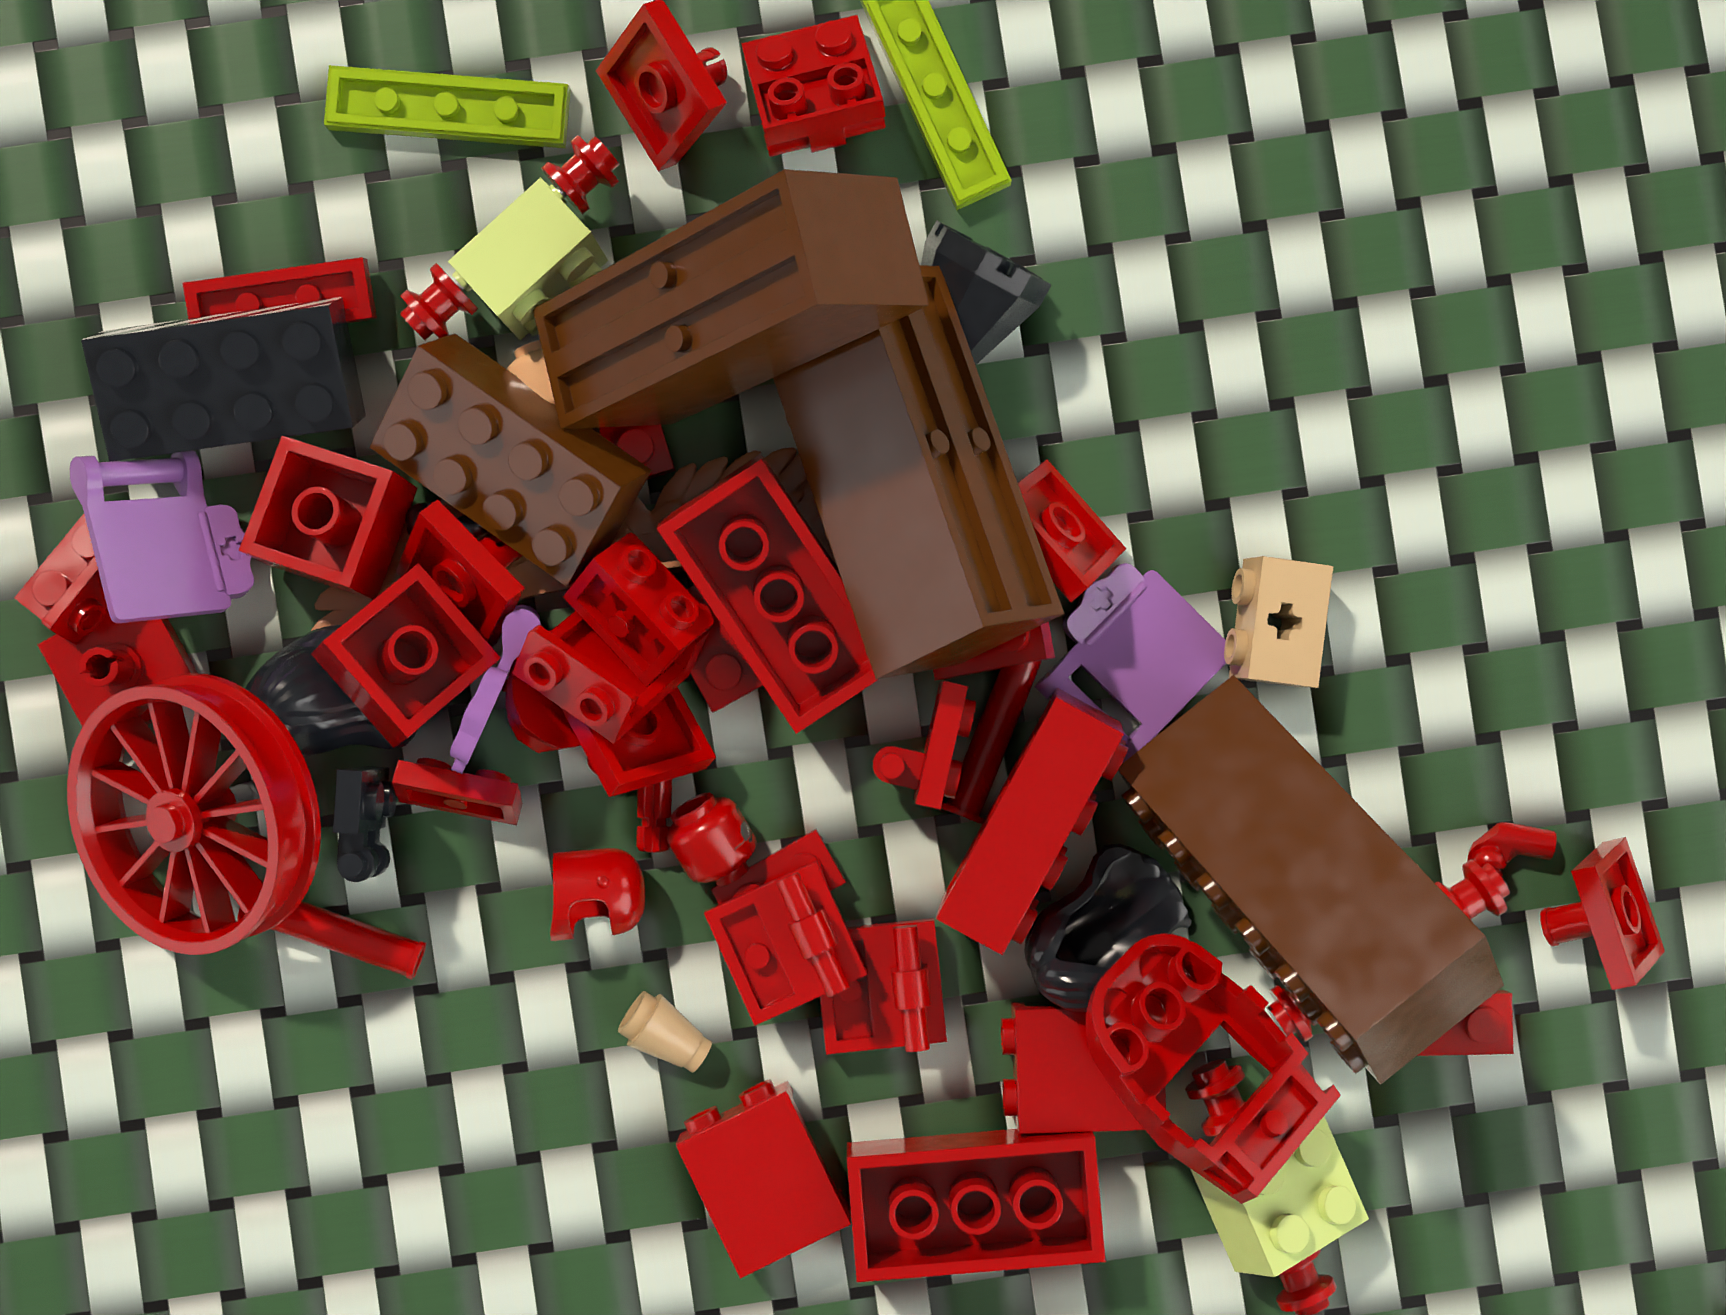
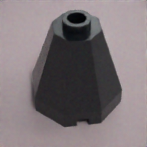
M936 221L925 241L921 265L940 267L975 365H977L1040 307L1052 285L993 249L972 241L971 237Z

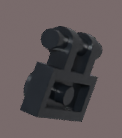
M362 766L337 770L333 833H339L338 871L347 881L361 882L368 878L376 877L385 872L389 866L390 853L387 847L379 842L380 829L386 827V817L392 818L394 816L397 803L396 792L392 781H389V767Z

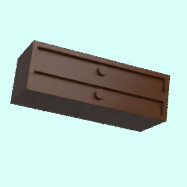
M784 169L533 309L560 428L578 429L674 424L929 306L897 177Z
M919 265L929 306L773 378L876 679L959 665L1064 614L945 278L939 266Z
M1234 675L1119 767L1118 772L1129 788L1121 796L1140 819L1138 823L1160 850L1165 847L1174 858L1175 862L1173 863L1188 883L1196 891L1201 889L1213 903L1211 904L1212 909L1234 935L1238 932L1251 947L1249 951L1273 980L1277 977L1289 990V997L1313 1026L1319 1023L1332 1040L1330 1041L1331 1046L1355 1074L1365 1067L1381 1085L1504 986L1487 938L1480 929Z

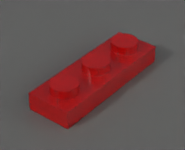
M363 257L182 283L188 319L343 297L347 323L377 319L368 260Z

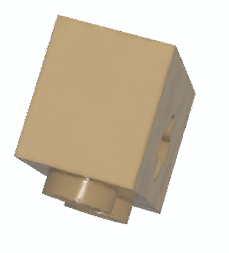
M1266 556L1243 559V566L1236 571L1232 584V601L1234 604H1238L1235 629L1232 628L1228 632L1224 647V659L1226 664L1230 665L1229 678L1234 675L1237 679L1293 687L1318 688L1333 566ZM1269 614L1276 618H1281L1282 625L1280 630L1268 625L1267 618Z

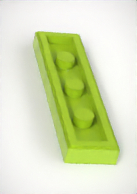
M860 0L956 211L1011 186L1012 180L929 0Z
M329 65L324 125L328 130L566 149L571 89L568 84Z

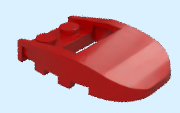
M1174 934L1147 936L1131 946L1106 971L1094 987L1086 1012V1038L1090 1053L1095 1064L1117 1096L1160 1148L1243 1204L1258 1197L1341 1094L1334 1085L1324 1091L1319 1087L1301 1064L1309 1053L1292 1032L1285 1036L1264 1010L1269 1002L1252 985L1242 989L1222 973L1223 963L1199 944L1189 941L1185 937ZM1221 1025L1270 1074L1214 1140L1208 1144L1201 1138L1194 1140L1169 1118L1171 1114L1155 1097Z

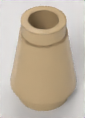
M643 991L636 998L618 1028V1033L628 1039L627 1046L681 1068L684 1067L692 1073L702 1064L712 1045V1041L705 1038L663 995L659 994L653 997L646 991Z

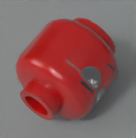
M710 792L703 793L686 801L671 814L670 819L673 824L668 829L666 840L684 872L693 882L709 883L715 881L721 887L735 882L748 871L749 866L746 862L754 853L757 840L738 806L730 798H715Z

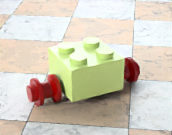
M577 135L571 140L574 156L563 166L559 167L547 162L541 167L555 187L552 184L548 186L540 177L448 261L456 270L452 274L455 278L454 281L435 263L430 268L433 283L425 291L417 294L406 290L400 295L408 305L400 312V315L425 341L433 333L438 338L448 336L449 332L446 322L459 310L470 315L479 310L462 291L463 289L467 292L473 289L519 340L523 339L528 333L536 336L538 335V330L533 313L534 308L603 270L601 267L609 260L591 231L570 210L564 199L566 198L583 215L590 209L586 195L600 183L613 188L619 183L612 171L620 164L597 137H593L586 143Z
M1225 1059L1215 1060L1195 1069L1191 1073L1194 1081L1185 1088L1188 1098L1191 1100H1203L1209 1116L1201 1123L1205 1136H1217L1246 1102L1242 1100L1237 1085L1245 1077L1243 1069L1240 1065L1228 1066ZM1325 1116L1258 1197L1243 1204L1191 1169L1234 1271L1270 1277L1279 1275L1284 1289L1277 1295L1276 1301L1280 1310L1284 1312L1294 1311L1296 1315H1314L1327 1308L1330 1304L1328 1297L1336 1291L1337 1286L1331 1275L1317 1273L1313 1260L1320 1254L1321 1248L1364 1223L1369 1218Z

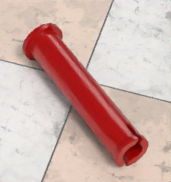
M1042 661L1000 669L964 757L955 799L948 797L946 803L942 802L941 808L983 825L985 819L981 818L980 814Z
M303 901L289 917L271 929L404 975L410 980H413V977H415L426 949V942H418ZM241 907L239 908L237 921L246 915Z

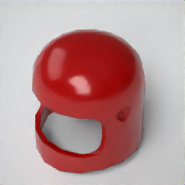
M617 848L553 853L554 905L550 928L551 941L574 939L575 925L578 921L585 918H609L612 935L623 934L633 929L639 923L645 906V885L640 865L632 855Z

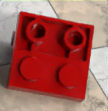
M858 15L741 43L769 157L809 147L811 153L846 145V138L886 128L884 101Z
M947 681L939 682L924 753L896 746H886L881 748L874 756L873 770L875 775L885 783L915 789L913 797L915 804L941 809L943 796L955 799L963 764L959 760L952 759L957 736L969 737L976 708V701L965 699L968 686Z
M817 860L704 912L754 1026L824 994L827 997L836 995L848 989L850 982L867 975L864 963Z
M934 918L847 927L867 970V975L850 982L848 989L836 995L827 997L824 994L820 996L826 1055L905 1046L906 1052H920L929 1050L932 1043L947 1042Z

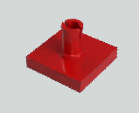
M654 0L641 6L596 69L600 79L658 172L676 165L727 104L718 88L727 79L725 60L723 59L707 66L706 62L718 58L720 52L708 47L696 53L664 0Z
M1046 459L1018 482V486L1052 581L1068 600L1072 602L1088 589L1127 548L1049 460Z
M438 499L419 512L396 573L402 577L419 563L491 647L497 644L502 634V624L505 617L515 609L525 589L506 569L512 562L523 557L520 553L491 533L481 541H478Z
M108 607L105 610V616L100 625L91 633L84 635L77 645L57 634L37 644L82 727L101 703L123 690L154 684L160 680L181 674L198 673L168 618L115 623L110 618ZM148 708L141 715L147 725L152 723Z
M678 687L671 691L614 744L561 708L587 756L590 769L597 774L608 797L704 770L716 758Z
M1626 837L1602 842L1571 871L1581 902L1554 908L1547 907L1543 908L1540 912L1542 931L1551 946L1594 937L1611 990L1636 986L1665 952Z

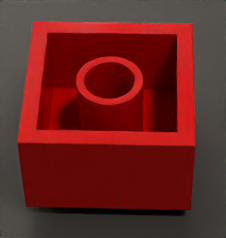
M281 436L239 551L268 566L374 600L379 595L406 522V513L411 508L418 488L392 470Z
M419 563L323 640L311 653L393 748L411 736L501 658Z

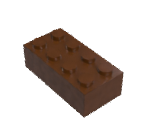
M455 333L417 347L370 445L372 450L566 587L576 581L594 557L611 546L652 471L592 428L561 429L555 404L543 399L516 375Z

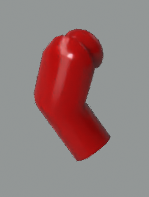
M1500 822L1472 843L1467 861L1473 860L1480 867L1489 863L1502 876L1503 874L1500 869H1504L1507 863L1517 855L1551 860L1556 849V833L1551 830Z

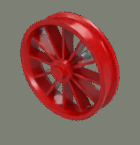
M198 673L181 674L160 680L154 684L123 690L101 703L84 723L76 739L68 769L67 804L71 830L78 854L92 884L112 912L125 925L145 940L163 949L181 954L204 955L221 951L237 944L246 937L272 929L295 911L310 888L318 864L321 844L320 811L311 773L296 741L282 721L263 701L240 685L221 677ZM182 705L194 711L190 736ZM148 708L155 735L141 717ZM222 733L236 750L214 774ZM125 749L143 773L123 763ZM247 768L253 779L230 787ZM122 792L147 804L146 814L126 817ZM264 810L268 839L235 822L237 814ZM147 826L150 835L155 841L141 856L130 828ZM170 853L165 888H163L152 872ZM243 856L266 868L263 883ZM194 890L201 916L190 910ZM229 892L246 914L239 921L235 920Z

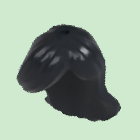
M342 625L315 629L296 639L267 660L257 670L245 688L263 701L277 715L296 741L303 757L328 752L347 745H367L390 750L406 746L417 733L416 730L406 740L393 748L311 655L323 640Z
M1104 845L1093 856L1086 875L1079 886L1073 892L1050 904L1040 912L1025 938L1024 953L1035 985L1043 996L1066 1010L1087 1012L1088 1003L1097 982L1131 946L1147 936L1171 934L1178 928H1188L1191 925V920L1187 915L1188 910L1182 902L1183 896L1179 888L1158 861L1126 845Z

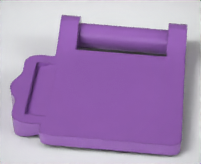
M195 451L173 453L171 458L111 462H98L95 456H76L72 459L70 463L71 485L84 510L109 615L113 622L128 623L222 613L231 606V599L243 597L252 588L254 576L250 567L251 557L239 551L245 533L240 527L238 515L228 505L207 507L203 491L201 464ZM173 482L180 495L179 497L105 502L103 487Z
M1123 563L1116 565L1106 577L1093 582L1088 589L1080 594L1077 606L1066 615L1062 623L1063 630L1076 644L1034 687L1046 699L1053 695L1056 688H1059L1102 711L1068 678L1081 666L1140 724L1129 736L1124 733L1122 737L1123 740L1127 741L1125 746L1129 748L1123 760L1125 762L1150 742L1226 664L1224 659L1226 640L1156 571L1150 570L1142 576L1134 566Z
M516 605L515 609L505 617L502 624L503 652L500 656L501 658L496 667H490L486 671L474 697L464 712L459 731L450 749V756L454 758L451 770L463 773L504 685L512 663L520 655L528 632L535 626L540 625L539 614L529 605Z

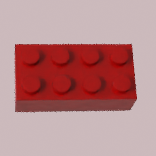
M761 453L659 520L656 529L796 734L879 680L875 678L870 660L866 654L839 569Z
M1056 688L990 808L983 825L978 830L942 896L936 916L937 920L1001 955L1004 954L1011 940L1020 945L1022 944L1038 914V911L1035 909L1039 901L1034 899L1040 886L1048 890L1053 888L1068 860V857L1065 856L1068 848L1063 846L1071 831L1081 836L1098 806V802L1095 801L1097 794L1093 793L1095 786L1101 776L1111 781L1127 754L1129 748L1125 746L1127 741L1122 739L1124 731L1120 721Z
M1017 1129L847 1142V1169L857 1282L1106 1262L1096 1140L1093 1132L1019 1134Z

